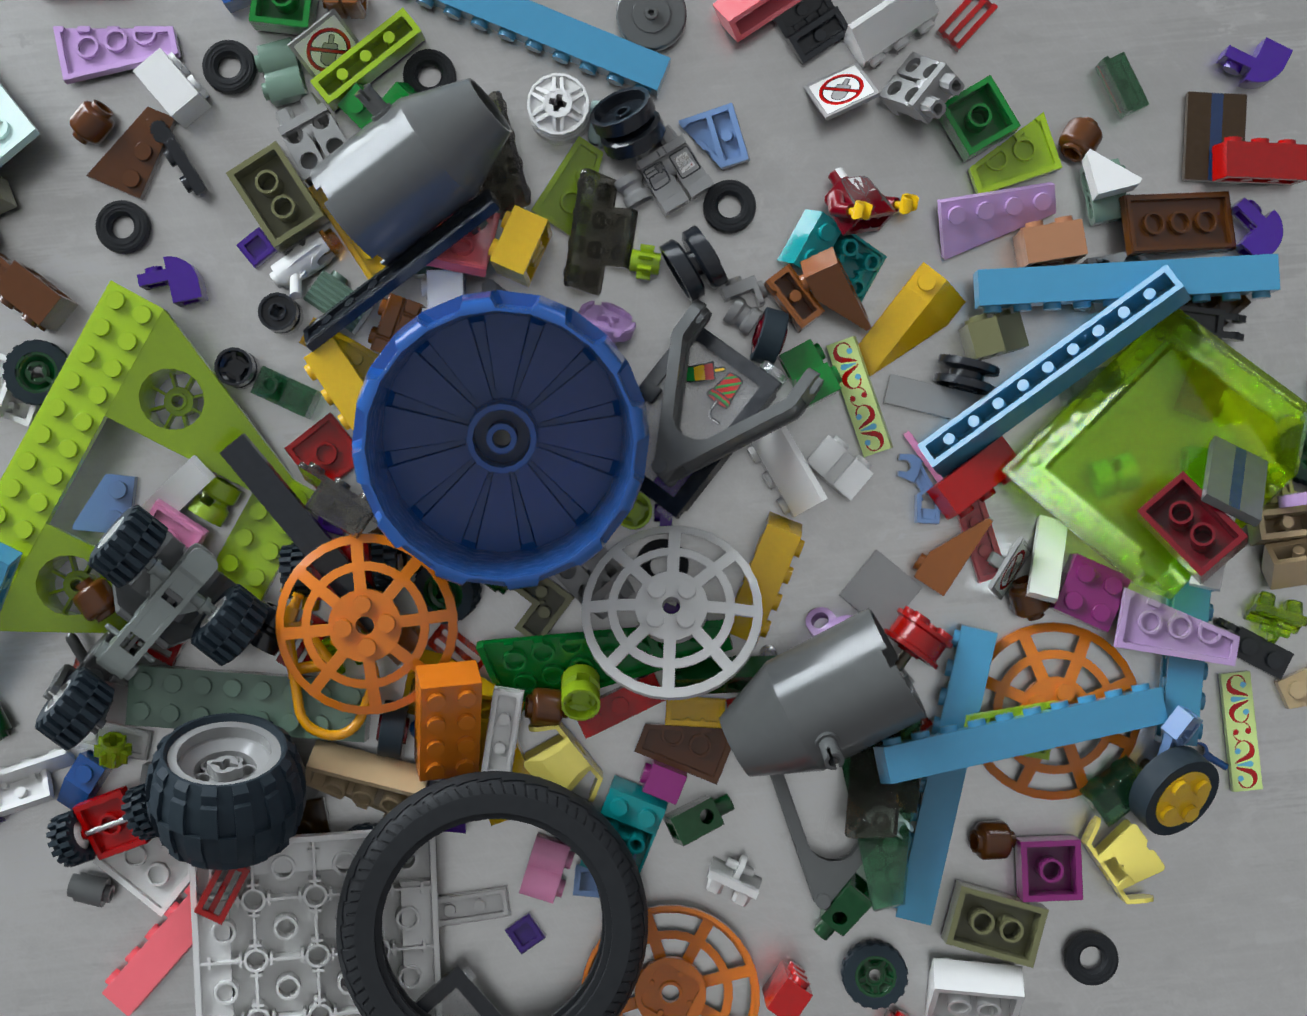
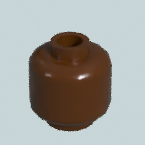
M98 100L82 102L69 120L70 126L73 129V137L85 145L88 142L92 144L102 143L115 126L114 119L112 118L114 113L108 106Z
M1075 117L1068 122L1059 137L1058 143L1061 153L1071 161H1082L1089 149L1097 150L1102 141L1103 134L1094 119L1090 117Z
M1024 575L1012 582V586L1008 590V596L1016 616L1027 618L1028 621H1035L1045 615L1044 612L1049 609L1051 602L1026 596L1029 575Z
M90 576L75 587L78 593L74 596L73 603L87 621L97 620L100 623L116 612L112 586L105 578H98L94 581Z
M535 688L531 694L526 696L525 718H529L530 723L534 726L560 725L562 718H568L562 711V691L559 689Z
M1004 821L978 822L974 829L971 830L969 844L972 852L976 853L982 860L1005 859L1011 854L1012 848L1016 845V836L1014 831Z

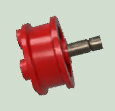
M905 606L904 609L899 607L897 609L899 616L890 629H883L886 635L896 642L902 650L898 655L900 660L895 662L899 671H902L911 657L916 660L920 659L936 670L938 668L936 661L946 648L951 649L953 647L951 643L953 637L943 629L931 624V621L918 611H914L908 606Z

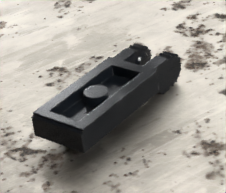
M161 120L151 123L150 131L153 134V138L156 142L165 144L168 149L163 153L172 167L178 165L184 176L179 179L187 192L191 193L194 191L197 196L206 192L207 187L168 125Z
M1183 305L1162 320L1160 333L1216 341L1242 342L1244 341V334L1223 331L1224 322L1244 324L1246 323L1247 316L1226 313V310Z
M1218 618L1216 624L1220 628L1240 636L1237 659L1275 679H1282L1294 653L1242 626H1237L1223 618Z

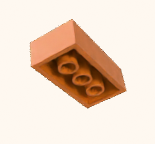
M476 660L415 666L414 759L419 781L447 779L467 773L479 772L482 680Z

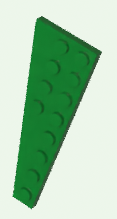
M724 620L706 621L702 629L714 639L722 628ZM638 627L622 628L626 637H628ZM612 629L593 631L601 651L608 658L620 645ZM584 632L482 640L476 644V650L492 683L496 686L525 690L523 702H525L527 694H531L535 688L561 690L563 672L568 667L576 664H585L593 667L599 674L600 688L616 684L594 659L587 645ZM728 635L724 644L720 647L723 652L733 649L730 635ZM649 636L636 646L649 655L663 658L664 643L655 641ZM694 638L677 643L676 658L695 654L701 651L703 647ZM630 654L616 667L631 678L663 670V668L644 664L633 658Z

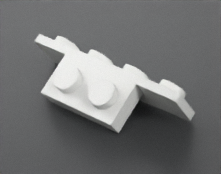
M57 748L49 751L46 755L37 758H26L20 761L19 764L10 767H0V817L54 800L51 772L72 766L77 757L69 750Z

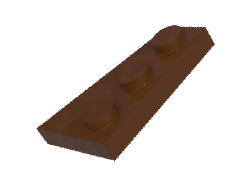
M147 107L86 176L143 200L166 148L165 144L156 142L153 138V134L150 131L151 123L157 120L164 121L173 132L177 121L165 113Z
M645 723L634 752L717 785L731 748L722 728Z

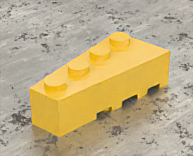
M771 511L766 519L765 531L758 539L753 560L749 562L762 596L763 618L760 636L764 638L772 622L767 620L771 609L777 611L783 596L778 593L782 583L788 584L794 568L790 567L793 556L799 558L805 543L804 540H801V523ZM744 575L742 587L740 586L735 597V603L753 605L750 585ZM735 616L730 634L747 641L753 618Z

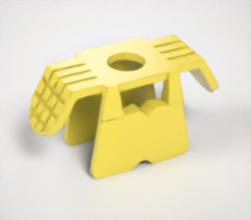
M562 722L557 726H534L530 723L528 728L531 732L556 729L559 734L525 753L524 767L532 776L552 781L570 791L591 771L595 775V779L588 796V801L593 802L603 780V772L590 754Z
M1094 816L1088 823L1081 842L1105 879L1112 886L1120 900L1126 904L1153 902L1154 896L1151 894L1126 895L1123 889L1158 874L1165 869L1157 853L1147 848L1148 840L1136 824H1131L1129 820L1124 819L1094 848L1092 843L1101 823V818Z

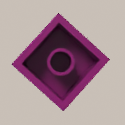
M1078 553L1070 554L1061 574L1058 600L1055 604L1051 603L1049 609L1098 631L1109 632L1121 605L1123 587L1128 588L1132 578Z
M1074 835L1016 837L1017 897L1022 902L1083 900L1081 839Z

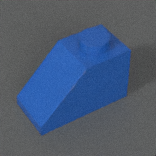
M88 750L80 753L63 780L57 801L73 810L72 808L78 803L94 798L112 769L103 765L100 766L99 757H94L93 751Z

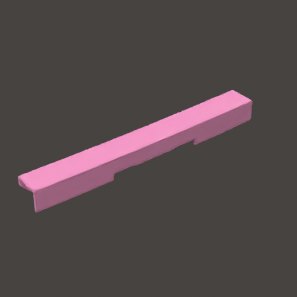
M910 431L903 434L937 482L941 481L943 477L937 474L917 446L919 443Z

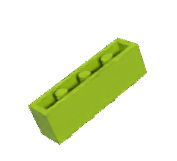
M401 8L310 80V82L334 112L339 108L337 104L355 83H371L422 43L425 37L422 30L406 10Z

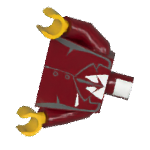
M842 167L835 169L828 176L833 187L826 194L824 201L828 206L829 214L833 216L843 236L880 230L898 210L902 214H908L911 211L917 210L919 201L917 195L902 194L901 201L898 197L884 196L868 177L858 176L849 178Z

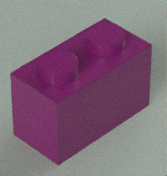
M654 759L651 764L646 762L639 778V782L643 783L642 792L676 805L686 782L687 772Z

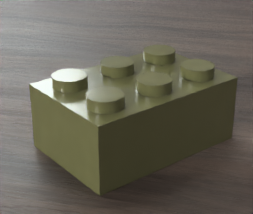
M274 141L226 172L270 243L280 253L329 222V219L277 141Z
M956 880L941 938L946 944L1033 968L1049 909L1038 902H1022L1016 896Z

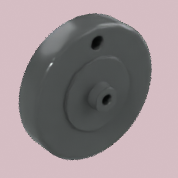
M619 0L616 8V20L619 31L624 39L656 52L670 47L680 38L685 29L687 10L684 0Z

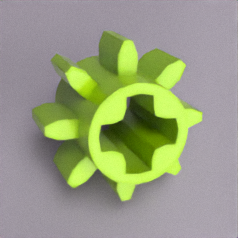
M641 244L640 250L632 249L629 271L636 272V279L650 280L651 274H659L662 253L654 252L655 246Z
M108 732L104 736H99L98 744L94 745V757H99V765L110 769L128 764V756L132 755V743H127V735H122L119 732Z

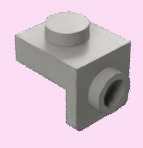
M755 275L743 280L741 276L733 277L725 283V287H722L720 291L724 303L752 292L758 308L764 306V298L768 297L762 280L757 282Z

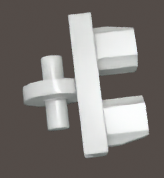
M744 854L741 855L739 861L728 857L725 862L713 857L707 875L708 883L706 889L716 895L721 894L724 886L734 889L731 900L745 907L752 898L756 900L760 892L759 888L762 878L755 876V869L746 865L748 856Z

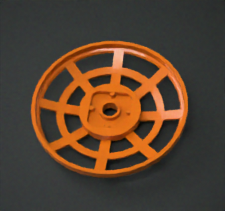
M357 533L339 537L319 546L294 568L285 582L278 600L276 637L280 654L288 671L310 696L324 705L342 712L359 715L381 714L395 711L415 701L414 690L401 699L382 704L379 687L396 682L411 669L415 671V666L427 665L420 658L428 642L430 624L448 621L446 646L439 663L450 662L458 635V611L455 597L448 581L436 577L434 570L402 547L395 549L405 552L412 558L401 571L383 563L364 561L363 543H376L395 547L385 535ZM351 544L352 563L332 570L320 581L306 569L325 553ZM421 565L429 571L438 584L445 600L446 609L428 612L421 592L410 580ZM365 571L379 572L392 577L394 580L384 592L367 588ZM353 572L354 590L343 597H338L327 587L338 577ZM299 579L312 591L308 595L303 608L301 626L284 628L287 600L294 584ZM403 587L407 589L414 599L418 613L401 615L397 604L394 602V598ZM320 597L332 607L328 624L311 625L312 610L316 600ZM369 617L372 619L374 629L371 633L365 634L359 631L357 627L359 618ZM420 625L419 639L414 652L411 654L399 645L398 642L403 627ZM330 636L337 651L328 663L317 652L313 643V637ZM303 639L310 658L321 670L312 684L303 678L294 665L286 640ZM390 653L404 663L402 667L393 673L378 678L376 660ZM347 658L363 662L365 680L347 677L337 672V670ZM330 679L348 687L367 689L370 706L345 704L327 697L321 691Z
M1050 622L1019 628L996 642L992 661L1001 651L1018 640L1023 647L1026 657L1015 663L1006 672L1001 681L988 676L985 688L996 692L992 710H998L1003 708L1004 697L1019 702V706L1052 700H1068L1069 704L1078 703L1077 697L1095 694L1097 699L1105 697L1104 691L1122 688V691L1130 688L1132 691L1131 686L1136 685L1137 682L1128 663L1117 649L1104 638L1075 625ZM1043 632H1063L1077 635L1079 639L1074 653L1056 649L1038 652L1031 635ZM1091 641L1112 656L1125 675L1124 678L1110 683L1101 669L1085 658ZM1042 660H1069L1070 664L1065 677L1048 676ZM1031 666L1036 677L1035 682L1029 685L1025 691L1010 686L1018 673ZM1082 666L1095 676L1101 684V688L1086 694L1083 688L1076 683ZM1140 729L1131 731L1129 738L1121 734L1101 737L1096 747L1081 759L1075 743L1056 747L1064 749L1069 764L1065 765L1040 763L1042 759L1028 758L1021 755L1013 757L1020 764L1024 765L1017 781L1005 775L993 762L982 765L999 782L1018 793L1047 800L1070 799L1087 794L1101 787L1114 777L1132 753ZM1109 742L1124 749L1120 758L1106 773L1097 780L1088 783L1083 767L1097 759L1107 748ZM1036 771L1046 774H1066L1072 772L1077 788L1052 792L1036 790L1028 787Z
M683 905L647 907V944L650 943L655 960L641 969L635 987V996L629 998L619 1016H623L622 1013L637 1008L642 1016H729L733 1001L732 981L749 977L751 986V1003L748 1016H758L760 986L756 967L749 951L728 925L713 915L697 908ZM680 913L697 917L702 922L695 935L679 930L658 931L653 915ZM713 926L722 931L732 941L742 956L745 965L727 968L721 955L705 941ZM678 939L687 941L690 944L683 957L666 956L661 940ZM600 940L590 954L584 969L582 983L594 963ZM700 949L712 958L719 969L718 972L702 976L699 969L693 964ZM723 983L724 999L722 1009L719 1012L705 1004L706 988ZM665 986H676L679 990V996L675 1000L665 999L662 995V990Z

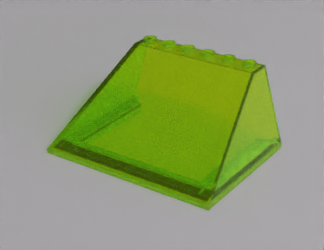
M1178 308L1128 345L1002 469V472L1132 583L1171 600L1190 581L1191 574L1138 521L1137 510L1182 471L1203 490L1209 442L1215 435L1268 461L1264 508L1298 474L1307 432V402ZM1237 518L1235 519V523L1241 529L1247 525V523Z

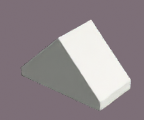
M1091 149L1082 159L1092 201L1133 191L1142 180L1141 177Z

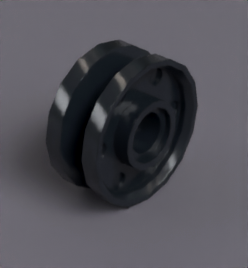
M939 355L937 363L948 368L949 373H935L934 383L978 395H987L996 388L990 383L985 382L984 377H998L1000 373L998 366L958 355Z

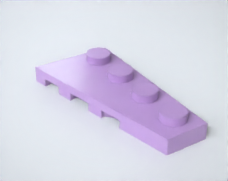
M53 26L62 76L67 85L135 69L159 48L167 55L172 52L177 58H181L177 34L173 26H135L134 28H120L119 26H107V28H91L90 26L64 28V26Z
M1047 182L937 200L941 257L946 260L1022 228L1028 222L1038 221L1055 214V184Z
M1123 587L1114 641L1115 647L1235 666L1240 636Z

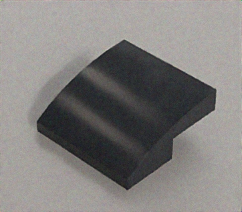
M802 0L773 19L781 35L802 64L842 39L848 27V23L838 6H834L831 0Z

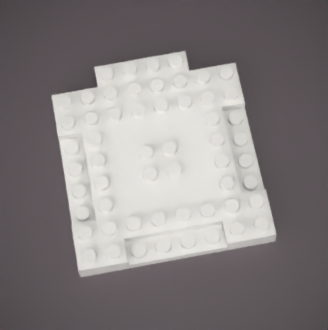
M372 829L298 834L291 837L289 845L280 853L271 856L264 862L249 866L251 870L222 925L194 913V908L214 870L197 868L189 864L196 1016H362L348 992L340 968L336 944V918L340 893L347 871L358 849ZM435 837L420 847L402 867L388 893L382 916L383 942L388 962L400 986L413 1001L417 1000L433 984H436L441 979ZM222 870L203 907L204 909L208 910L228 870ZM235 871L214 911L215 914H220L241 872ZM442 1001L429 1011L428 1014L431 1016H442Z

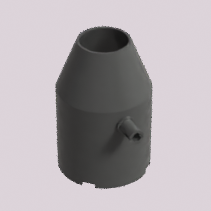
M471 78L404 96L393 104H386L370 83L363 86L364 89L360 88L355 93V97L373 115L371 117L372 121L310 171V177L316 191L322 188L328 198L324 205L337 223L371 258L376 255L383 259L380 261L382 265H389L452 214H455L472 201L471 199L480 191L512 132L507 120L492 99ZM486 220L471 231L472 234L479 233L478 228L484 229L488 222Z
M867 608L766 661L719 717L727 742L739 764L749 777L816 772L826 769L836 770L837 763L839 767H842L845 759L927 717L923 704L909 676L902 677L895 662L900 659L872 610Z

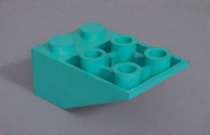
M805 209L777 261L785 266L790 264L795 272L801 275L803 274L801 261L833 247L862 302L887 256L856 234L843 236L835 220L824 212Z
M614 775L600 813L605 816L620 834L632 856L636 854V865L639 873H641L666 812L668 802L642 792L643 786ZM581 860L580 866H583V867L587 868L586 865H585V864L583 863V861Z

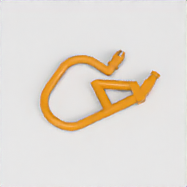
M293 591V597L285 610L284 628L301 626V621L296 622L300 611L301 600L304 599L305 595ZM313 637V643L317 652L328 663L333 655L318 637ZM295 639L286 640L293 663L301 674L321 671L313 661L298 663ZM376 663L377 675H378V678H379V669H378V665H377V663ZM287 669L294 712L298 722L308 733L324 740L336 741L350 737L361 728L367 715L356 714L349 725L338 730H328L315 725L305 712L301 686ZM367 689L360 706H370Z

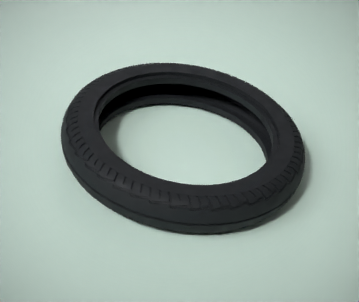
M508 771L467 773L436 782L409 796L386 814L365 838L354 856L343 882L336 918V944L340 968L348 992L362 1016H431L407 995L390 967L382 934L384 906L398 873L420 847L448 829L472 821L486 819L519 821L536 826L556 836L580 857L594 878L598 889L602 910V931L596 958L587 977L575 994L564 1005L548 1016H619L636 986L645 958L648 938L646 895L638 867L626 843L605 816L585 799L559 784L529 774Z

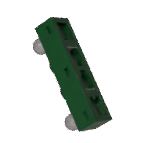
M764 645L760 649V656H750L747 663L732 679L707 694L740 693L763 664L777 656L776 648L772 645ZM738 655L728 658L733 661ZM711 656L696 665L675 669V687H686L701 683L714 677L722 669Z

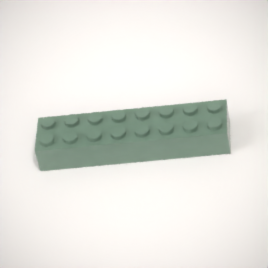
M138 663L139 669L128 683L125 725L175 729L186 722L203 716L239 713L272 721L274 725L284 728L291 737L321 739L308 733L298 722L294 712L288 674ZM302 675L303 678L306 679L310 684H312V682L317 677ZM330 679L321 693L339 702L360 706L366 689L348 687ZM301 687L305 712L315 725L328 730H338L349 725L355 718L356 714L342 712L324 705L310 696ZM371 714L367 715L365 722L356 733L348 738L336 741L364 743L369 740Z

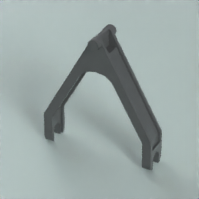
M699 299L691 304L671 334L655 459L651 464L652 470L668 487L675 486L678 480L799 419L815 398L824 382L819 377L820 373L808 368L784 400L707 439H692L684 436L680 427L690 349L712 316L710 310L706 308L707 304Z
M784 774L770 775L812 899L820 909H827L892 828L893 823L882 822L877 827L871 825L849 854L840 858H824L815 854L808 845ZM921 778L904 781L902 789L889 803L888 807L895 809L902 815L917 797Z

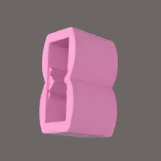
M538 833L519 893L553 904L555 896L560 898L562 896L566 880L561 879L564 868L570 869L575 852L570 851V847L564 842Z

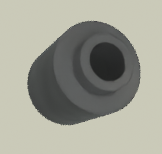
M86 872L74 873L68 884L67 896L72 897L75 902L102 908L105 903L111 902L115 886L111 885L110 878Z

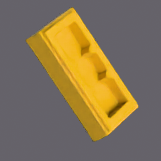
M693 697L683 700H666L665 725L722 728L719 717L725 711L726 698Z

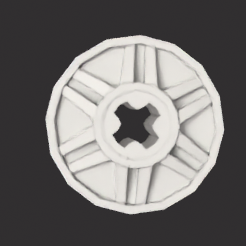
M552 73L541 77L533 84L527 97V110L533 129L542 140L553 145H566L575 142L578 136L581 137L585 134L590 124V103L586 89L578 79L565 73ZM558 101H563L564 107H560L559 112L554 111L553 105H557Z

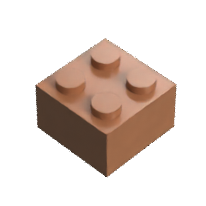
M1072 215L1055 218V222L1043 225V220L1026 223L1025 227L1020 228V231L1012 237L1017 268L1065 265L1076 263L1088 254L1083 220H1073Z

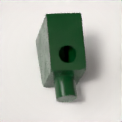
M727 793L714 800L712 797L704 795L664 814L663 820L674 843L685 846L724 825L721 816L733 811L735 808ZM705 810L706 818L701 821L700 814Z
M855 872L831 902L830 906L827 909H820L821 920L813 928L816 934L824 940H828L835 931L844 936L873 906L874 887Z

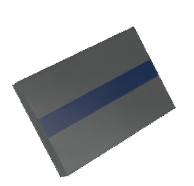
M1215 435L1209 442L1201 501L1256 527L1262 521L1268 461Z

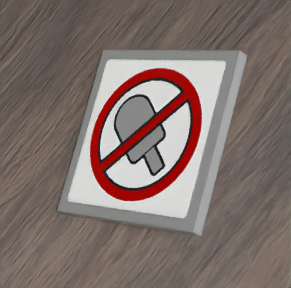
M333 8L287 45L314 78L359 41Z
M857 62L804 86L805 91L826 121L843 115L849 110L856 109V107L880 96V92Z
M1020 536L1006 558L992 551L986 560L989 562L988 564L998 569L988 588L1000 600H1002L1032 552L1026 541Z

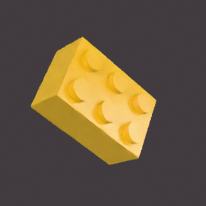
M514 205L512 212L506 211L500 225L503 228L502 234L499 239L494 238L488 255L491 256L490 262L497 274L529 287L553 234L548 219Z

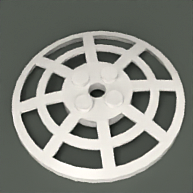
M676 525L660 526L640 531L612 547L591 573L584 590L581 607L582 627L587 645L603 671L616 683L633 693L661 700H683L705 695L732 679L747 663L755 650L761 633L763 618L762 596L757 579L749 564L739 552L727 542L709 532L693 527ZM669 533L668 548L649 551L634 560L622 550L629 544L642 538ZM681 534H690L704 538L720 546L727 553L713 562L698 552L680 548ZM668 556L667 571L651 577L641 567L642 564L652 559ZM680 557L695 560L706 568L693 578L688 574L679 572ZM613 558L624 569L613 583L609 600L591 601L592 592L600 573ZM735 561L741 567L749 582L753 596V605L735 603L732 586L723 572L724 569ZM630 574L642 584L636 599H618L621 588ZM716 577L723 588L726 602L708 601L703 586ZM668 601H676L679 603L680 609L674 614H668L663 610V606ZM635 611L639 627L628 637H626L619 624L617 612ZM608 612L612 632L620 644L608 658L601 651L595 639L591 625V613ZM708 613L724 614L725 619L722 628L717 636L712 639L702 629ZM734 617L753 618L752 627L745 645L739 655L731 661L720 647L730 634ZM649 636L655 641L664 643L663 658L649 655L636 646ZM694 638L703 647L701 651L695 654L676 658L677 643ZM630 654L633 658L644 664L663 668L662 687L636 681L616 667ZM710 656L722 669L717 675L701 683L686 687H675V669L696 665Z

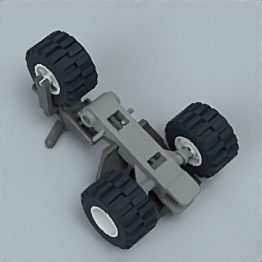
M138 504L130 507L114 522L97 543L88 561V565L112 583L116 614L128 623L120 631L111 624H106L105 628L108 631L88 653L75 633H69L66 636V642L80 664L77 668L70 664H65L55 674L50 686L43 694V697L48 701L36 719L35 729L66 751L78 745L90 732L96 735L99 728L102 729L104 727L115 691L105 681L128 687L129 680L139 669V665L136 663L142 656L151 663L155 662V658L147 652L154 642L166 650L191 640L193 646L218 665L223 666L233 661L251 643L263 626L268 614L269 607L242 585L234 583L217 570L218 562L212 552L199 543H194L187 547L168 531V527Z

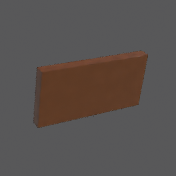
M1229 191L1123 195L1119 198L1127 256L1223 252L1237 249Z

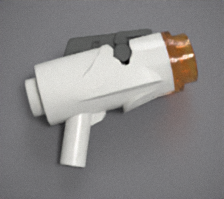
M328 228L326 231L323 229L317 230L305 240L300 241L294 248L287 251L283 258L271 265L273 272L269 275L278 288L284 286L287 290L290 289V297L298 300L302 297V280L328 265L332 258L340 254L339 250L344 245L331 228Z

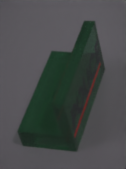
M1125 52L1111 58L1109 56L1104 57L1095 66L1120 119L1149 105Z

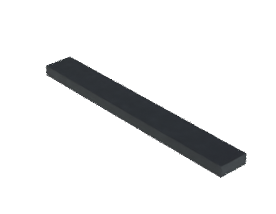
M490 188L483 191L389 265L303 330L305 346L312 352L496 213L500 209L496 195Z
M245 433L241 434L220 452L221 456L305 557L319 546L333 540ZM339 547L325 553L311 564L324 577L332 570L352 562ZM353 572L340 576L329 584L340 598L354 590ZM366 580L367 588L374 589ZM369 617L359 618V622L371 633L374 629L372 619Z

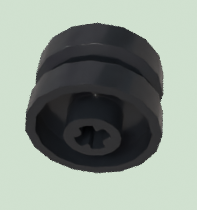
M633 86L616 91L602 99L590 114V122L596 134L600 136L601 144L607 156L612 159L624 160L641 155L653 148L665 134L664 122L659 112L655 110V103L649 90L644 87Z
M695 225L682 232V242L687 252L673 239L659 246L660 252L672 275L692 303L705 296V286L700 276L713 289H717L728 282L718 255Z

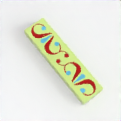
M856 336L827 345L826 348L832 365L837 368L842 378V382L839 385L863 456L867 457L893 448Z
M1250 671L1218 673L1227 762L1229 764L1230 790L1232 792L1263 789Z

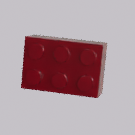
M1182 471L1137 510V519L1200 584H1203L1247 545L1248 535L1225 512L1202 502V489Z

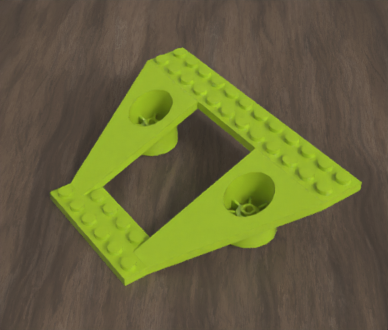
M111 280L0 479V542L22 552L17 570L0 612V631L106 633L108 630L105 628V625L108 623L119 631L128 623L116 612L98 623L97 620L87 621L82 614L70 611L73 605V598L78 593L75 587L79 582L84 581L90 576L94 581L98 579L94 574L90 573L92 568L88 564L84 571L79 570L75 557L83 558L88 562L95 546L50 524L107 418L188 459L196 455L209 470L250 490L220 454L235 439L245 433L310 512H312L320 497L318 492L293 478L168 311ZM188 374L191 376L185 388L178 386L176 375ZM171 378L172 389L167 393L159 389L166 380ZM195 381H197L203 393L193 395L190 392ZM157 392L165 396L164 405L155 407V398ZM181 398L183 399L182 405L178 403ZM201 398L204 399L202 412L198 410V399ZM166 409L170 413L165 425L160 421L156 413L157 411ZM195 412L198 413L200 416L190 425L188 416ZM182 416L184 428L169 429L175 417ZM253 493L216 560L219 572H222L234 583L242 585L263 601L279 572V558H281L279 553L283 545H293L294 542ZM69 560L72 572L66 575L59 570ZM57 576L64 579L63 588L58 590L55 587ZM65 592L69 597L65 606L60 602L57 596L58 593Z

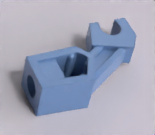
M898 454V461H907L909 463V470L907 472L897 471V476L915 483L920 491L915 495L914 523L939 524L941 511L935 503L934 509L922 508V495L925 493L926 496H929L926 491L934 486L922 466L923 461L913 454Z
M1178 705L1161 727L1164 737L1157 755L1173 747L1186 745L1203 720L1189 708Z

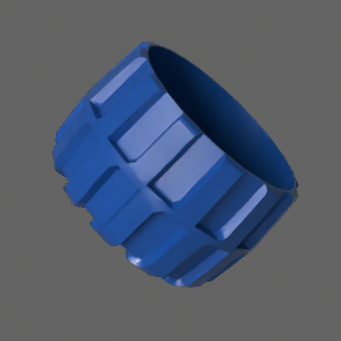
M493 290L464 294L427 309L394 334L370 366L358 395L352 438V458L356 481L362 486L378 522L377 527L395 548L402 547L434 570L435 576L460 586L465 582L507 586L511 591L538 586L541 580L577 565L583 566L604 549L607 541L633 509L644 481L650 433L645 401L629 362L607 334L574 309L541 295ZM497 430H506L510 434L511 440L507 445L495 443L493 434Z

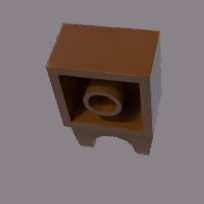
M0 253V302L11 310L14 308L19 313L23 312L21 318L32 327H38L44 332L46 329L57 332L79 304L33 268L16 260L12 261L6 255Z

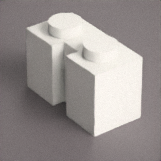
M828 435L806 461L816 475L845 500L851 501L874 474L869 470L872 465L859 454L856 458L847 452L849 445L836 435L832 438Z

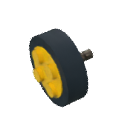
M1189 746L1173 747L1160 753L1151 761L1145 758L1140 762L1139 766L1142 771L1135 779L1130 791L1129 807L1131 812L1154 834L1166 836L1178 833L1195 823L1213 802L1219 787L1218 771L1197 750Z

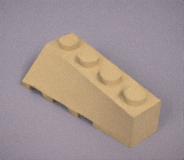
M319 739L315 742L306 765L305 773L307 786L338 799H342L344 796L351 798L357 807L366 810L370 806L384 812L383 817L406 798L430 784V780L419 781L416 763L377 756V754L366 752L362 749H354Z

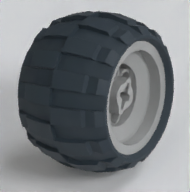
M239 713L203 716L175 728L173 732L164 736L157 744V751L153 754L152 763L148 767L145 783L147 813L156 837L160 838L162 846H165L169 850V854L178 861L189 863L193 867L211 870H232L254 866L280 853L289 845V839L296 835L307 800L305 768L296 745L291 741V736L284 728L274 725L272 721Z

